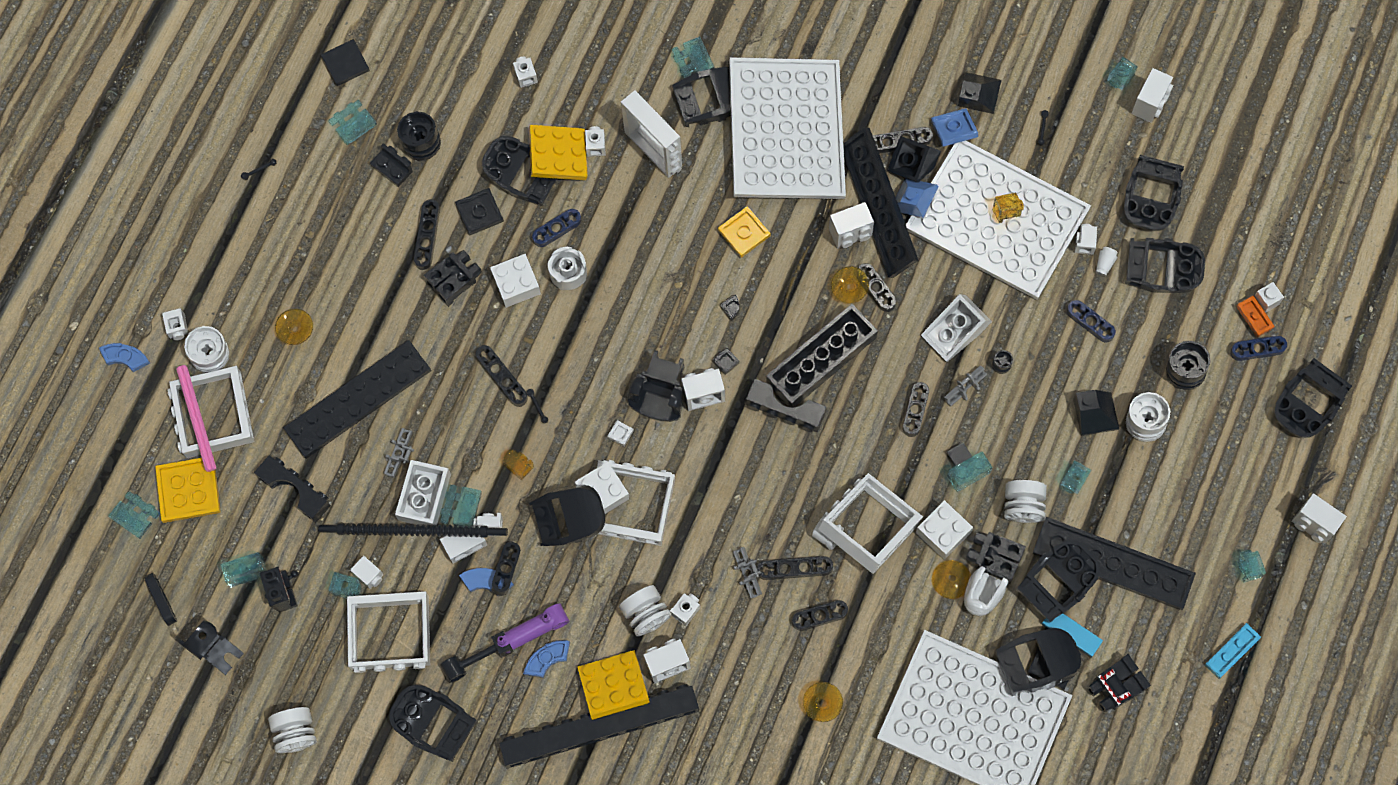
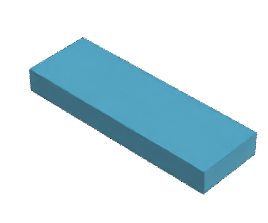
M1065 614L1059 615L1050 623L1046 619L1042 622V625L1048 629L1059 628L1068 632L1075 640L1078 649L1091 658L1103 642L1102 639Z
M1246 623L1205 666L1220 679L1261 636Z

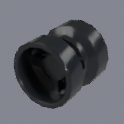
M1006 350L998 351L992 363L994 371L999 374L1009 372L1013 363L1012 354Z

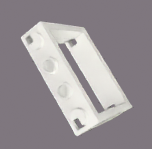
M634 90L621 101L625 134L669 178L676 172L679 173L682 169L680 136Z
M233 366L191 376L193 387L227 378L232 379L242 433L209 441L211 451L216 452L253 443V431L239 368ZM180 380L170 381L168 395L170 400H173L174 405L171 406V411L177 421V424H174L176 435L180 437V442H178L179 452L183 453L186 458L199 456L201 453L198 444L188 445L178 391L182 389Z
M598 460L597 468L609 462L617 475L667 484L657 533L605 523L602 531L598 534L662 546L675 483V474L666 472V470H661L660 472L653 471L652 468L646 466L637 468L630 463H623L621 465L615 464L612 460Z
M868 473L863 479L858 478L852 490L849 488L844 493L841 502L837 500L834 503L830 513L826 512L820 519L822 523L818 530L874 574L918 527L923 516ZM863 491H866L906 523L875 557L833 524Z
M427 592L347 597L348 667L351 670H354L355 673H364L366 669L382 672L386 671V668H393V670H405V667L424 669L425 666L430 665L429 596ZM422 604L423 658L357 662L356 608Z

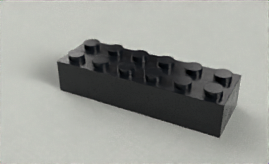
M851 304L766 375V383L773 385V391L788 407H796L877 338L878 330Z

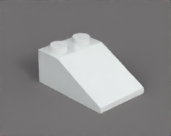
M959 294L921 336L948 362L977 338L992 321L966 295Z

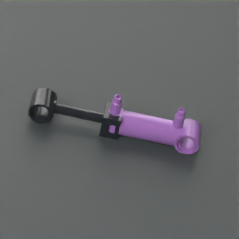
M560 603L547 608L542 614L506 632L502 631L492 636L494 645L460 661L458 656H453L443 661L440 666L448 682L453 683L467 674L464 668L497 651L501 658L513 653L514 649L551 630L562 628L570 621Z

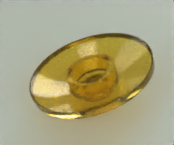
M848 266L835 273L831 281V289L839 301L852 304L859 302L865 297L869 289V281L861 269ZM849 284H854V288L851 290L847 287Z
M289 309L278 317L275 331L282 342L289 345H298L305 342L311 336L313 321L307 312L301 309ZM294 327H299L296 332L292 331Z
M955 560L944 561L933 572V587L944 598H960L965 595L971 574L968 568L961 562ZM954 575L956 577V580L951 581L949 579V576Z
M819 682L810 686L805 692L803 707L807 715L813 720L829 722L840 714L843 707V697L839 689L827 682ZM825 700L827 705L821 707L819 702Z

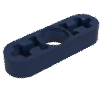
M569 209L536 229L532 235L534 244L538 247H545L579 226L581 223L580 212L576 209ZM569 216H576V221L570 220ZM560 224L562 229L559 232L552 231V226ZM538 235L544 236L545 240L538 239Z
M1079 300L1070 302L1067 314L1071 319L1100 341L1108 343L1113 340L1116 333L1113 325ZM1076 307H1079V308H1080V309H1079V312H1078V311H1077L1076 313L1072 312V311H1073V308H1076ZM1088 317L1095 318L1096 325H1088L1086 319ZM1101 323V329L1099 328L1098 331H1096L1099 324ZM1104 331H1110L1109 335L1103 336Z
M1281 336L1240 341L1233 345L1230 354L1237 361L1281 355L1287 348V341ZM1276 342L1278 345H1282L1280 349L1275 346L1271 347L1268 351V347L1273 346ZM1254 345H1262L1264 352L1257 353L1254 350ZM1238 347L1240 348V350H1247L1249 347V350L1244 351L1242 355H1240L1239 352H1236Z

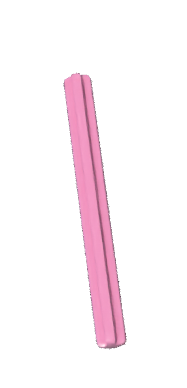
M186 365L178 366L176 370L205 470L211 472L216 470V465L189 371Z

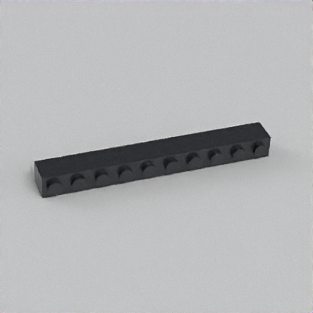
M684 684L676 687L677 690L660 691L657 693L658 696L651 698L648 696L650 701L648 704L592 720L590 713H586L580 716L581 719L574 721L572 718L561 721V725H546L537 732L529 730L522 733L523 736L517 738L515 736L506 737L503 739L504 742L499 743L505 766L509 769L700 712L693 686Z

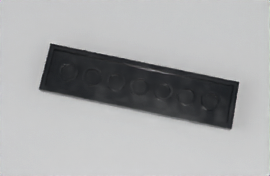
M864 127L843 143L844 158L861 204L866 203L874 221L872 234L888 278H894L919 260L871 130L868 127Z
M408 340L283 428L305 459H307L432 370L410 340Z
M1049 517L1045 518L1032 554L1042 557L1061 542L1067 540L1078 541L1097 558L1100 564L1098 579L1176 609H1184L1196 574L1195 572Z

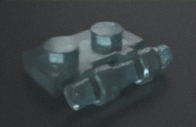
M700 36L683 43L685 49L683 51H680L678 47L672 49L673 59L678 63L679 71L684 78L690 76L693 71L699 72L714 68ZM689 57L691 64L686 65L684 59Z
M359 99L354 103H349L347 108L341 112H336L333 114L334 117L328 120L332 126L337 123L341 125L336 128V132L346 145H349L377 125L366 108L361 112L357 110L363 106ZM351 113L354 115V117H352L348 121L344 120V118L350 115Z
M450 485L449 491L445 495L446 502L441 510L442 517L440 522L448 524L449 517H454L453 525H462L463 527L467 525L470 527L473 525L474 518H476L482 491L462 487L461 494L456 493L457 486ZM454 501H458L456 510H452Z
M129 491L125 495V498L129 500L127 505L120 501L108 517L141 539L152 525L147 518L152 516L157 519L160 512L152 504L144 502L141 496L138 494L134 495ZM136 506L143 510L140 515L133 510Z

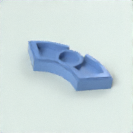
M113 343L99 347L108 366L115 363L124 364L135 372L150 364L147 357L135 347L122 343Z
M476 568L468 570L459 576L470 592L477 589L492 591L491 586L496 570ZM501 578L498 589H502L503 587V578Z
M555 641L540 648L528 660L523 674L544 678L546 671L551 665L558 662H567L570 641Z

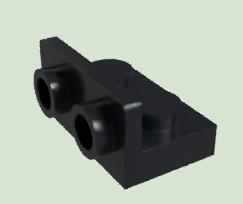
M383 143L381 145V152L370 162V165L399 187L413 172L411 162L405 156L400 157L392 146L389 145L387 147Z

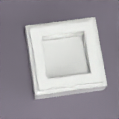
M617 420L607 437L624 447L634 429Z

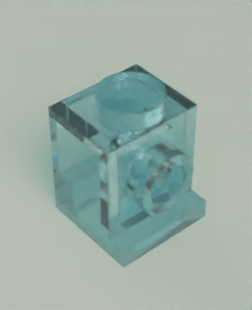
M1122 57L1110 72L1107 81L1113 87L1123 90L1135 76L1138 67Z
M1074 460L1062 480L1061 485L1064 486V490L1078 495L1091 470ZM1072 476L1078 477L1079 480H1074Z
M1247 550L1240 553L1241 558L1238 565L1241 573L1245 574L1242 579L1243 583L1262 578L1266 574L1258 551L1252 552Z
M334 572L329 592L332 595L343 598L358 596L361 584H359L358 578ZM347 582L348 587L342 588L343 583Z

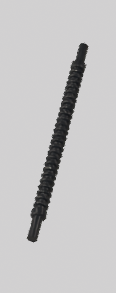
M338 523L337 525L318 526L319 533H337L338 535H345V533L347 535H350V533L352 535L356 533L361 535L362 533L363 535L368 534L370 536L373 533L376 536L378 533L379 536L382 534L385 536L387 534L390 536L393 534L395 536H398V534L400 536L404 534L405 536L409 534L411 536H414V534L419 536L421 534L423 537L426 534L429 537L432 534L434 537L437 534L438 537L441 535L443 537H446V535L449 537L452 535L454 537H457V535L459 537L463 535L465 537H468V535L470 537L474 535L479 537L480 535L481 538L508 535L507 528H488L487 525H482L480 528L478 525L474 528L473 525L470 527L467 525L465 527L462 525L459 527L457 525H454V527L451 525L448 527L446 525H443V527L441 525L437 527L432 525L431 527L428 524L425 527L423 524L420 527L417 524L415 527L413 524L411 526L408 524L405 526L403 524L400 526L398 524L394 526L392 524L389 526L387 524H384V526L382 524L378 526L377 524L373 526L368 524L367 526L365 523L362 526L360 523L357 526L355 523L352 526L350 523H347V525L345 523Z

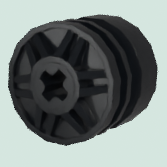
M416 111L407 114L398 123V137L408 157L423 161L437 154L441 146V138L435 121L430 115L425 112Z
M1183 341L1177 344L1171 350L1166 367V375L1170 383L1176 388L1183 390H1193L1199 387L1205 380L1210 365V354L1198 342Z

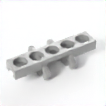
M979 366L971 374L967 373V377L962 382L957 381L958 385L944 397L947 404L952 406L961 397L967 401L966 390L972 385L976 390H979L978 382L987 375L984 372L985 369Z
M402 428L397 442L395 440L391 441L396 446L391 457L387 454L385 456L389 461L384 475L395 478L401 461L404 464L410 462L408 458L410 453L414 452V449L411 446H407L412 436V431ZM403 433H408L406 439L402 438ZM401 450L402 455L395 456V452ZM395 461L396 465H392L391 462ZM389 468H394L392 474H389Z
M745 547L733 551L738 566L733 568L734 570L741 569L744 576V582L741 581L739 584L746 585L750 598L762 595L756 579L761 574V571H757L755 565L757 560H749ZM740 552H741L742 555H743V558H742V559L739 557V553H740ZM747 569L751 571V575L748 577L746 576ZM754 587L757 593L756 595L752 593V589Z

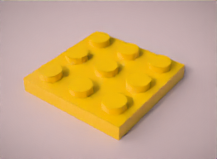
M529 126L531 177L572 180L587 179L584 128Z
M202 458L155 466L161 521L163 523L221 513L216 470L207 472Z
M635 650L578 666L592 720L650 703Z

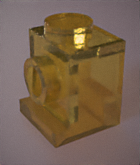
M1016 193L996 196L992 210L998 222L1002 223L1005 219L1021 216L1024 204Z
M510 449L503 457L504 466L521 481L534 468L533 461L529 460L527 462L528 458L522 452L517 453Z

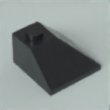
M965 72L958 106L994 114L1001 80Z
M900 136L887 171L919 183L935 168L941 151Z
M1090 390L1075 394L1073 402L1081 436L1119 430L1111 392Z

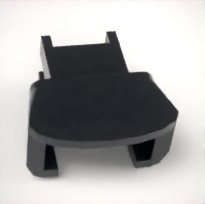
M654 350L647 372L637 373L636 378L629 387L627 393L629 406L637 413L654 420L672 422L681 418L684 390L683 387H680V379L685 368L683 364L684 359L680 358L679 363L676 364L660 359L658 351Z
M205 620L202 621L186 642L177 636L174 638V640L199 660L202 658L206 659L224 675L232 668L224 660V655L231 653L240 659L244 654L225 637L219 636L216 627ZM201 632L206 634L205 639L199 638Z

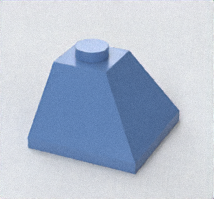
M905 178L896 195L901 213L924 218L939 186L923 181L918 183Z

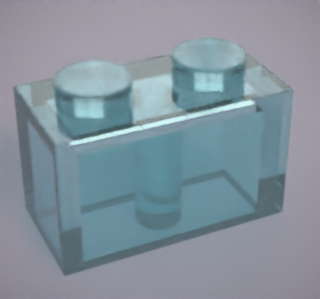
M982 451L949 469L947 477L955 490L959 492L989 475L993 467Z
M259 552L221 564L225 582L230 587L261 578L259 573L267 571L264 558Z

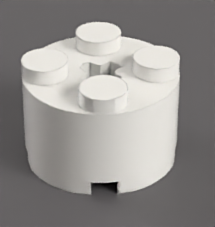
M561 247L552 253L548 261V270L552 282L560 290L576 289L586 281L587 267L585 258L580 251L572 249V247Z

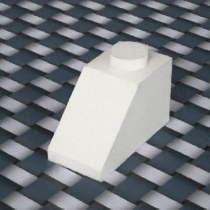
M446 535V537L440 539L453 564L487 546L484 538L480 536L475 537V535L473 537H470V535L468 537L464 535L462 537H459V535L457 537L453 535L449 537Z

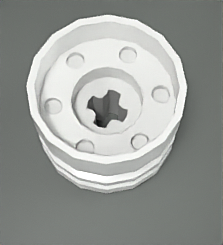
M209 326L198 327L191 331L185 339L184 348L186 355L197 370L203 373L220 370L228 362L229 348L223 335L217 329Z
M1147 392L1136 396L1130 404L1126 418L1127 430L1132 437L1144 442L1155 441L1160 438L1165 432L1170 418L1168 402L1157 393Z
M1032 480L1007 482L1005 498L1010 501L1005 503V509L1007 510H1005L1004 518L1020 523L1044 521L1046 505L1041 502L1046 500L1047 485Z
M654 585L635 592L619 606L626 619L635 617L629 625L635 628L634 633L636 636H642L656 630L672 615L668 609L665 610L667 607L665 603L656 605L661 596Z
M309 708L288 709L273 714L268 718L270 731L272 733H280L272 739L274 743H278L274 746L276 753L297 752L316 744L317 739L313 736L315 730L306 727L312 723Z

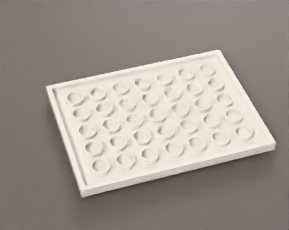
M730 58L734 197L845 199L839 60Z
M962 141L953 145L931 182L939 187L924 218L912 215L906 227L908 232L1038 300L1091 205L968 141Z
M924 630L877 740L977 785H1035L1072 695L1054 687L1048 690H1037L1032 693H1027V691L1017 692L1016 696H1012L998 662ZM1027 675L1030 683L1037 681V679Z

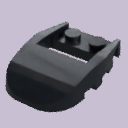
M729 67L699 71L672 85L685 127L698 122L700 125L714 121L721 122L731 116ZM710 76L720 108L701 114L691 83Z
M501 136L495 139L490 144L482 160V167L488 179L515 198L542 206L557 178L536 177L526 194L511 187L510 185L526 157L530 158V145L520 142V139L511 136Z
M1140 155L1126 187L1124 215L1127 221L1136 227L1151 231L1165 229L1172 222L1181 201L1180 196L1183 184L1181 173L1184 170V166ZM1138 175L1174 184L1170 204L1133 195Z
M1134 238L1130 239L1125 284L1156 293H1186L1194 290L1203 281L1205 257L1197 246L1186 242H1175L1170 238H1165L1164 240L1146 238L1145 241H1134ZM1149 249L1167 252L1164 286L1146 282Z
M1313 358L1310 364L1305 369L1300 370L1285 386L1275 405V418L1281 426L1293 435L1300 438L1313 437L1337 415L1336 413L1343 404L1344 397L1352 385ZM1304 377L1336 399L1324 416L1292 394Z
M589 485L561 487L529 502V505L533 507L541 536V546H557L582 542L586 538L597 535L605 525V512L598 492ZM559 498L569 536H561L552 499Z
M1067 540L1044 554L1016 590L1050 623L1085 597V594L1098 580L1100 564L1097 558L1082 543L1075 540ZM1046 565L1074 593L1063 605L1034 578Z
M1059 628L1022 635L995 650V655L1012 696H1016L1017 692L1022 691L1032 693L1037 690L1054 688L1055 685L1073 678L1081 667V655L1075 640L1068 632ZM1036 640L1051 676L1030 683L1016 646Z
M412 685L404 689L393 704L389 716L394 730L406 738L412 745L451 762L454 761L471 730L477 724V720L474 717L469 716L462 707L449 699L448 696L435 692L423 685ZM442 705L456 713V716L437 747L434 748L421 740V737Z

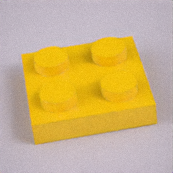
M748 206L718 227L720 234L741 258L771 236V233Z

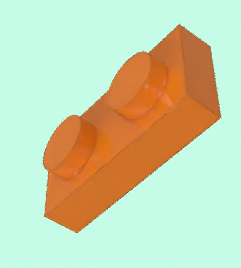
M1254 295L1237 304L1236 308L1257 338L1275 327Z

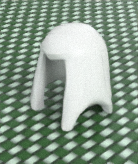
M983 566L970 576L964 595V604L967 611L977 616L986 615L997 606L1003 598L1008 584L1006 578H1003L1002 581L996 580L995 577L985 573L986 568Z

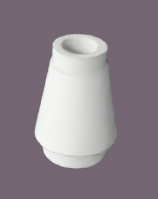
M1103 247L1100 250L1096 268L1097 274L1101 276L1107 275L1118 258L1116 250L1109 247Z

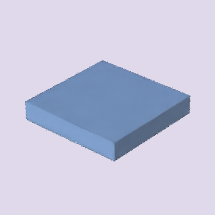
M966 108L931 118V123L943 147L978 137V131Z

